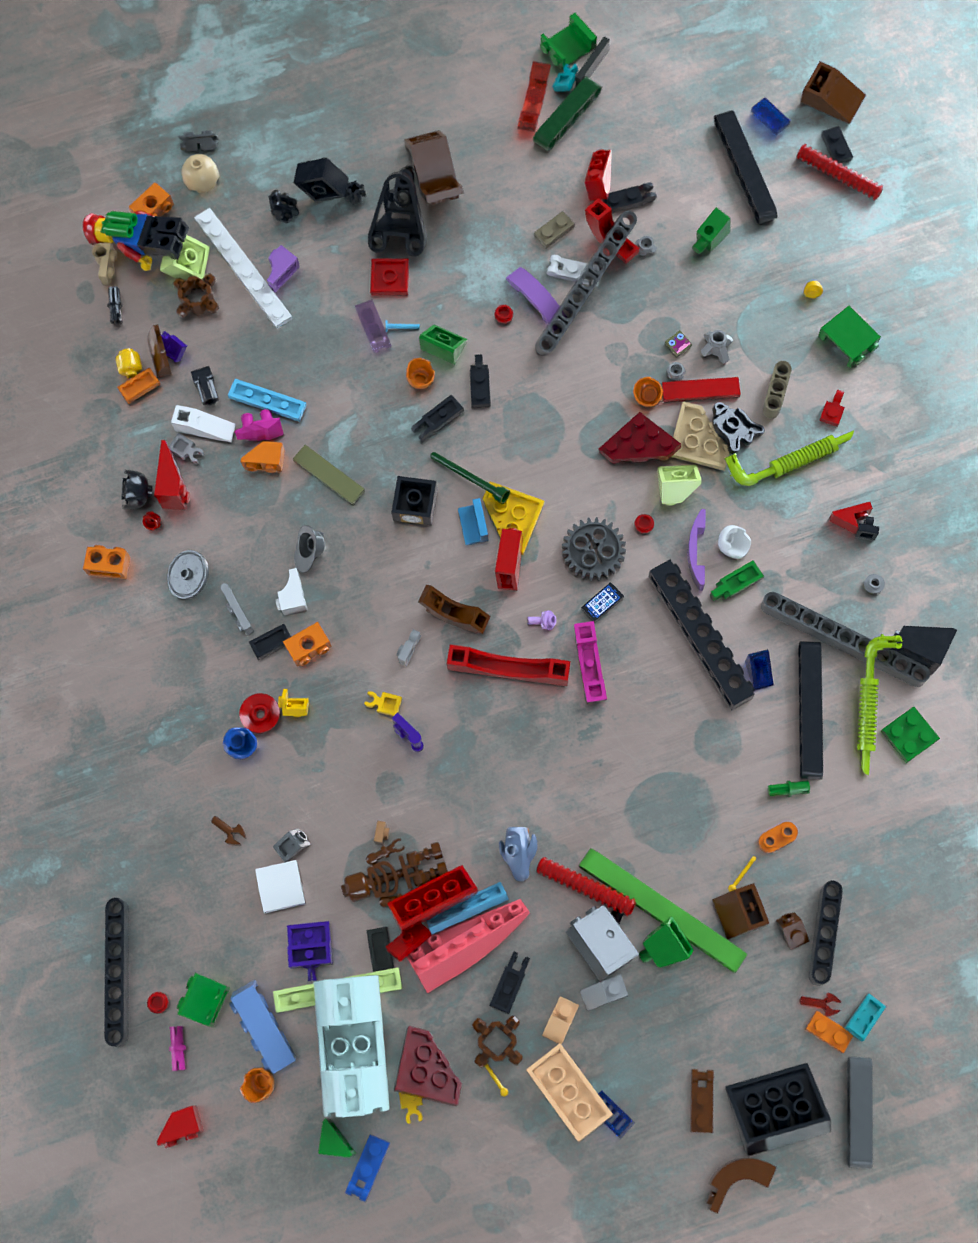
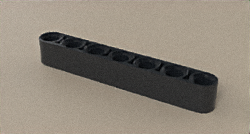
M730 110L714 115L715 127L756 222L762 224L777 219L776 206L735 112Z
M800 641L798 648L800 778L822 779L821 642Z
M111 898L105 906L104 1038L108 1045L122 1047L128 1041L129 907L125 901L119 898ZM120 903L121 910L118 913H114V905ZM120 924V933L114 935V926ZM117 945H120V946H121V952H120V954L117 955V956H114V955H113V949H114V947L117 946ZM119 966L121 974L114 978L113 970ZM116 988H120V997L114 999L113 991ZM119 1009L121 1016L117 1021H114L112 1014L115 1010ZM119 1031L121 1038L117 1043H114L112 1035Z

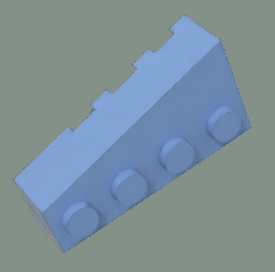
M253 980L232 992L230 998L232 1002L229 1005L234 1014L239 1013L242 1019L240 1024L245 1033L249 1032L253 1039L250 1041L255 1051L260 1050L264 1057L261 1061L265 1069H270L274 1074L296 1061V1056L282 1030L279 1031V1025L274 1014L268 1012L267 1001L261 993L258 994L255 989L258 987V984Z

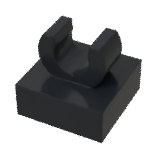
M866 516L864 523L858 525L859 529L855 537L869 540L876 539L879 534V526H873L874 517Z

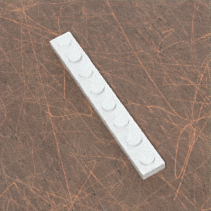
M208 208L195 216L197 224L273 325L278 329L293 319L292 315L213 211Z

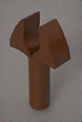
M217 816L211 819L212 824L227 834L225 843L241 846L238 841L234 840L233 833L240 834L246 839L245 831L240 824L232 828Z

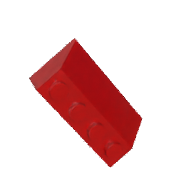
M460 865L387 904L395 922L403 933L441 912L468 900L478 893V889L463 865Z

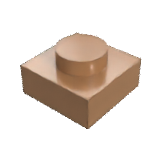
M377 821L374 837L376 845L384 846V841L389 839L390 828H387L386 822Z

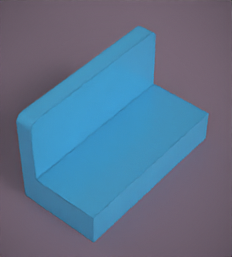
M480 498L473 499V505L458 508L465 544L471 545L489 541Z

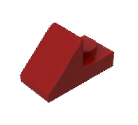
M871 502L832 511L829 520L843 529L856 534L859 529L856 519L858 521L866 519V516L873 509Z

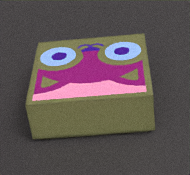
M678 331L665 341V345L676 357L692 347V343L681 331Z

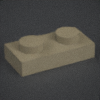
M562 211L535 231L534 236L545 248H548L575 227V223Z

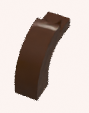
M432 585L425 586L418 601L434 617L474 633L483 634L491 617L479 607L468 606L450 599Z
M740 1158L724 1164L714 1173L708 1183L716 1188L715 1192L711 1190L707 1198L708 1209L718 1214L728 1189L740 1180H752L769 1188L777 1167L763 1160L753 1158Z

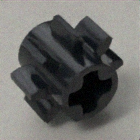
M356 180L348 182L345 201H350L352 205L359 202L362 203V197H366L364 184H359Z

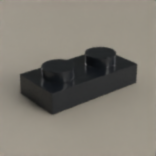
M840 126L822 131L821 137L833 161L837 160L839 164L853 159V154Z

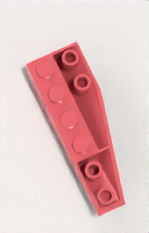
M521 899L433 934L410 953L407 959L426 992L429 993L484 958L504 941L530 912Z

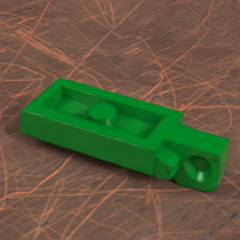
M754 560L721 578L716 583L717 588L712 590L709 595L713 601L722 596L725 599L731 598L762 580L764 575Z

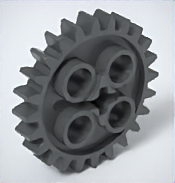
M598 517L595 518L594 522H591L590 518L587 519V523L580 520V526L578 527L576 524H573L574 531L568 529V536H564L563 541L566 543L562 544V549H564L562 556L567 557L564 559V563H571L569 570L575 568V575L581 572L582 579L586 575H589L590 581H592L593 576H596L598 581H600L601 575L608 578V572L615 574L614 567L620 569V562H624L625 557L622 555L626 554V549L623 548L626 542L621 541L623 534L617 535L619 528L613 530L612 522L608 526L605 525L606 519L601 523L598 522ZM586 534H588V535L590 536V538H591V543H590L589 539L585 536ZM601 534L604 538L598 540L594 538V535ZM582 541L586 545L584 547H578L576 543ZM607 550L610 551L612 555L606 557L602 554V552ZM597 556L601 560L602 564H599ZM590 558L594 563L589 565L584 560Z

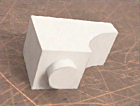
M297 568L289 569L288 583L282 591L277 592L279 598L275 599L278 611L281 610L284 616L307 611Z

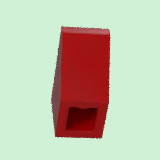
M192 1105L172 1112L156 1141L157 1146L164 1145L166 1149L177 1145V1140L185 1138L186 1141L198 1138V1133L203 1132V1127L197 1106Z

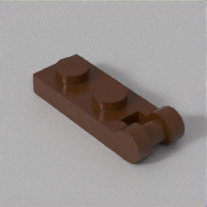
M691 1069L690 1132L713 1133L714 1070L699 1072L698 1069ZM698 1080L706 1081V1087H698Z

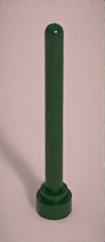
M436 452L430 454L432 460L493 494L492 496L497 502L504 504L508 500L510 490L505 487L491 485Z

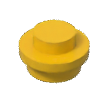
M810 281L804 288V295L808 298H817L823 293V287L818 281Z

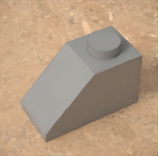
M621 974L580 990L587 1011L628 996Z

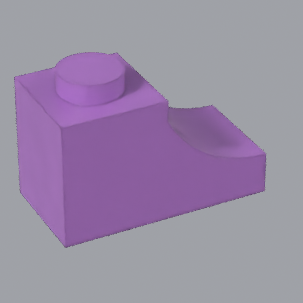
M282 245L274 249L269 256V262L272 267V272L267 279L269 287L273 292H276L300 267L298 258Z

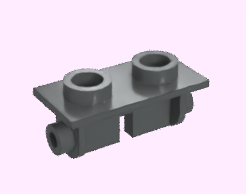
M202 131V134L194 135V132H185L183 136L178 137L183 141V143H180L181 151L191 152L198 151L197 144H201V151L218 148V142L214 140L218 136L213 131Z

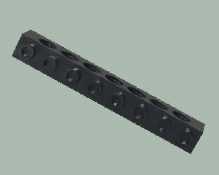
M671 559L651 569L648 577L732 711L753 699L755 695L754 686L744 678L742 667L734 662L732 651L729 647L724 646L722 635L718 630H714L711 625L712 620L707 613L704 614L699 598L693 596L689 582L681 577L679 566L676 563L673 564ZM673 580L676 586H668L666 582ZM684 597L687 602L679 603L676 598ZM693 613L697 616V619L690 620L687 614ZM705 630L708 635L701 637L697 631ZM715 647L718 653L712 654L708 651V648ZM724 663L728 666L729 670L722 671L718 665ZM729 681H737L739 687L732 688L729 685Z

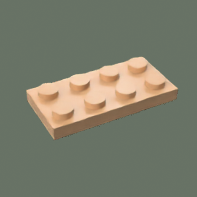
M561 1043L526 1069L578 1142L582 1141L613 1116V1113Z

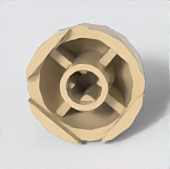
M202 154L192 155L182 165L181 174L183 182L189 190L192 189L198 193H204L216 186L219 172L217 165L210 157Z

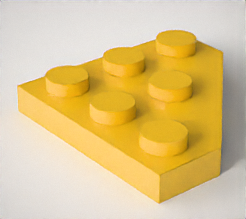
M491 481L489 482L491 485L495 487H502V485L496 484ZM505 487L510 490V496L504 504H501L494 499L493 494L485 491L483 503L499 537L501 538L502 529L516 528L521 530L523 535L522 555H524L545 501Z

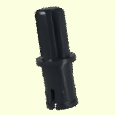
M110 286L108 288L109 303L107 304L110 310V323L114 324L115 321V324H121V307L123 304L120 302V290L117 286Z

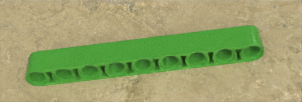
M590 848L578 865L586 873L607 887H611L613 891L617 890L618 894L623 893V896L628 895L629 899L634 898L636 907L661 924L672 916L689 943L730 971L736 973L747 957V954L742 949L594 849Z

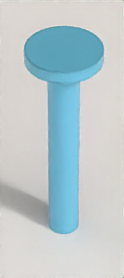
M386 320L385 332H387V329H420V324H388Z

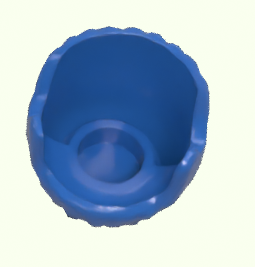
M231 728L223 738L224 751L237 760L248 758L257 748V739L247 728Z

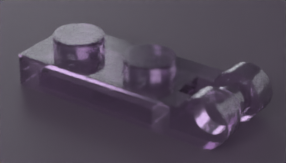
M373 300L355 305V310L373 353L379 352V349L392 347ZM375 338H382V340L379 342L375 341Z

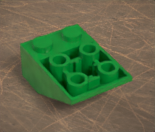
M195 973L194 977L191 976L187 982L186 988L188 990L185 997H181L178 1002L177 1009L179 1011L177 1014L213 1028L230 987Z

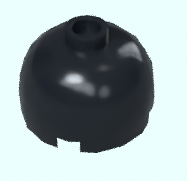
M125 470L124 474H127V478L122 480L121 498L122 500L125 499L126 505L122 504V508L138 509L147 502L148 497H152V485L148 484V479L141 472Z

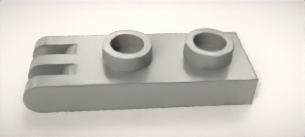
M223 583L221 590L229 602L226 604V607L231 615H236L238 620L235 623L240 632L244 630L248 636L254 630L228 584Z

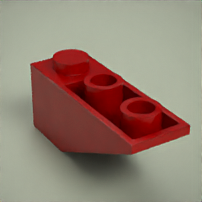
M600 149L592 154L584 181L589 201H595L598 198L601 200L608 199L611 182V149Z

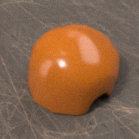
M420 357L414 358L408 363L406 379L412 387L424 389L433 383L435 371L431 367L429 360Z
M647 376L640 378L634 384L633 394L635 400L640 405L653 407L661 401L663 389L659 381Z
M255 1067L244 1075V1082L240 1087V1091L244 1099L250 1103H258L267 1099L272 1094L275 1080L269 1070L263 1067Z

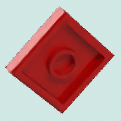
M409 258L371 259V295H408Z

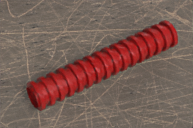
M807 144L802 145L797 153L798 160L802 159V162L806 161L807 165L811 164L813 168L817 167L818 171L821 169L822 173L826 172L828 176L832 175L833 179L837 178V181L841 180L843 184L847 183L848 187L852 186V189H858L857 192H863V195L867 194L868 198L873 197L874 201L879 198L883 191V185L879 186L878 182L874 183L872 179L868 180L867 176L864 178L863 174L859 175L857 171L853 172L852 168L848 169V166H842V163L838 164L837 160L833 161L831 157L827 158L826 154L823 156L822 152L818 153L816 149L812 150V147H807Z
M547 857L541 858L538 863L537 874L540 875L542 873L543 877L548 876L549 880L554 879V882H560L562 886L565 884L566 888L571 887L573 891L577 890L579 894L583 893L585 897L589 896L591 900L594 898L596 902L601 901L602 905L607 904L608 908L613 907V910H619L621 914L624 912L627 917L631 915L636 904L634 898L629 899L628 895L618 894L617 890L612 891L611 887L606 888V885H600L598 881L595 883L592 878L589 880L587 876L582 877L581 873L576 874L575 870L565 869L564 865L559 866L558 862L553 863L551 859L548 861Z

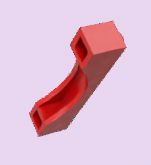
M450 645L447 669L568 686L571 661L553 658H515L487 653L471 647Z

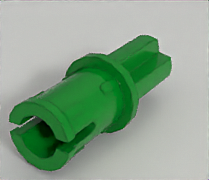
M788 780L785 784L768 786L769 796L788 795V797H792V795L810 793L808 780L790 782Z

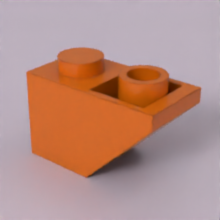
M261 442L241 458L243 468L251 472L257 470H265L268 473L282 472L285 453L284 446L280 442Z

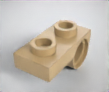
M99 243L92 249V254L100 266L98 277L103 285H110L111 278H114L113 264L117 261V251L114 250L111 243Z

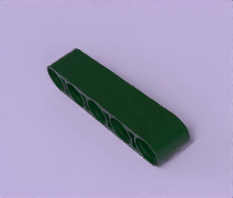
M587 76L583 78L536 131L533 142L550 151L597 99L602 91V86Z

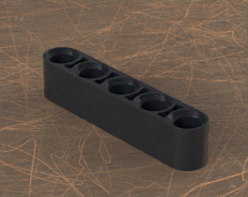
M835 880L828 881L820 890L809 968V980L816 986L828 983L832 974L843 893L841 884ZM828 886L835 888L836 896H830L827 893ZM824 907H830L833 910V917H827L824 914ZM822 928H827L830 931V938H824L821 935ZM819 949L827 951L828 957L826 960L819 958ZM816 970L824 972L825 978L823 981L816 979Z

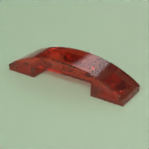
M533 61L528 89L517 129L536 132L547 90L551 64Z

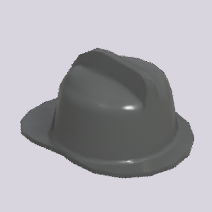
M304 525L299 530L294 557L297 570L303 573L310 570L314 559L320 556L325 548L323 532L314 531L308 525Z

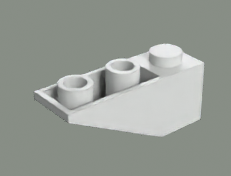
M176 405L171 421L176 432L232 442L236 424L194 408Z

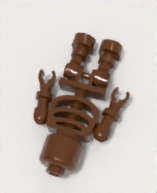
M401 838L395 839L387 847H380L381 850L373 852L366 857V862L370 865L367 867L368 875L358 872L344 878L345 884L341 885L344 897H349L350 901L356 902L369 898L371 891H373L375 897L380 898L379 904L382 907H389L388 902L402 896L401 893H398L397 896H392L398 890L399 878L405 877L409 890L412 889L411 877H413L415 886L425 884L426 881L433 880L448 872L445 861L438 863V868H429L430 871L423 872V869L419 870L417 866L421 864L420 861L424 859L430 860V857L433 856L435 860L443 858L439 842L432 843L430 849L424 848V851L407 853L408 864H405L402 854L398 855L402 867L399 870H395L388 860L380 859L390 857L391 853L403 851L405 846L400 849L395 847V843L401 841ZM382 865L388 866L391 869V872L386 873V870ZM413 867L414 872L408 873L407 869ZM378 868L383 875H378L375 869ZM395 880L394 888L389 891V881ZM384 882H385V883H386V889H385V891L381 892V891H382V885H381V884H382V883L384 884Z

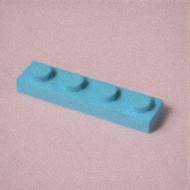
M238 379L234 380L228 393L230 399L263 410L268 409L274 414L300 422L307 406L304 401Z
M499 882L479 891L468 900L426 920L431 934H434L469 917L480 914L493 906L500 905L502 902L509 900L503 885Z

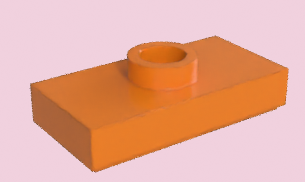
M149 367L117 388L126 402L130 404L161 384Z

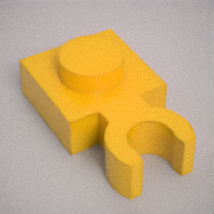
M369 691L367 693L368 696L374 698V701L371 703L365 702L366 707L374 708L377 706V713L392 717L397 712L399 713L402 702L401 696L382 692L381 697H378L375 692Z
M399 1093L401 1109L408 1108L406 1114L407 1123H411L410 1117L412 1114H417L419 1122L422 1121V1113L417 1109V1106L423 1105L422 1098Z

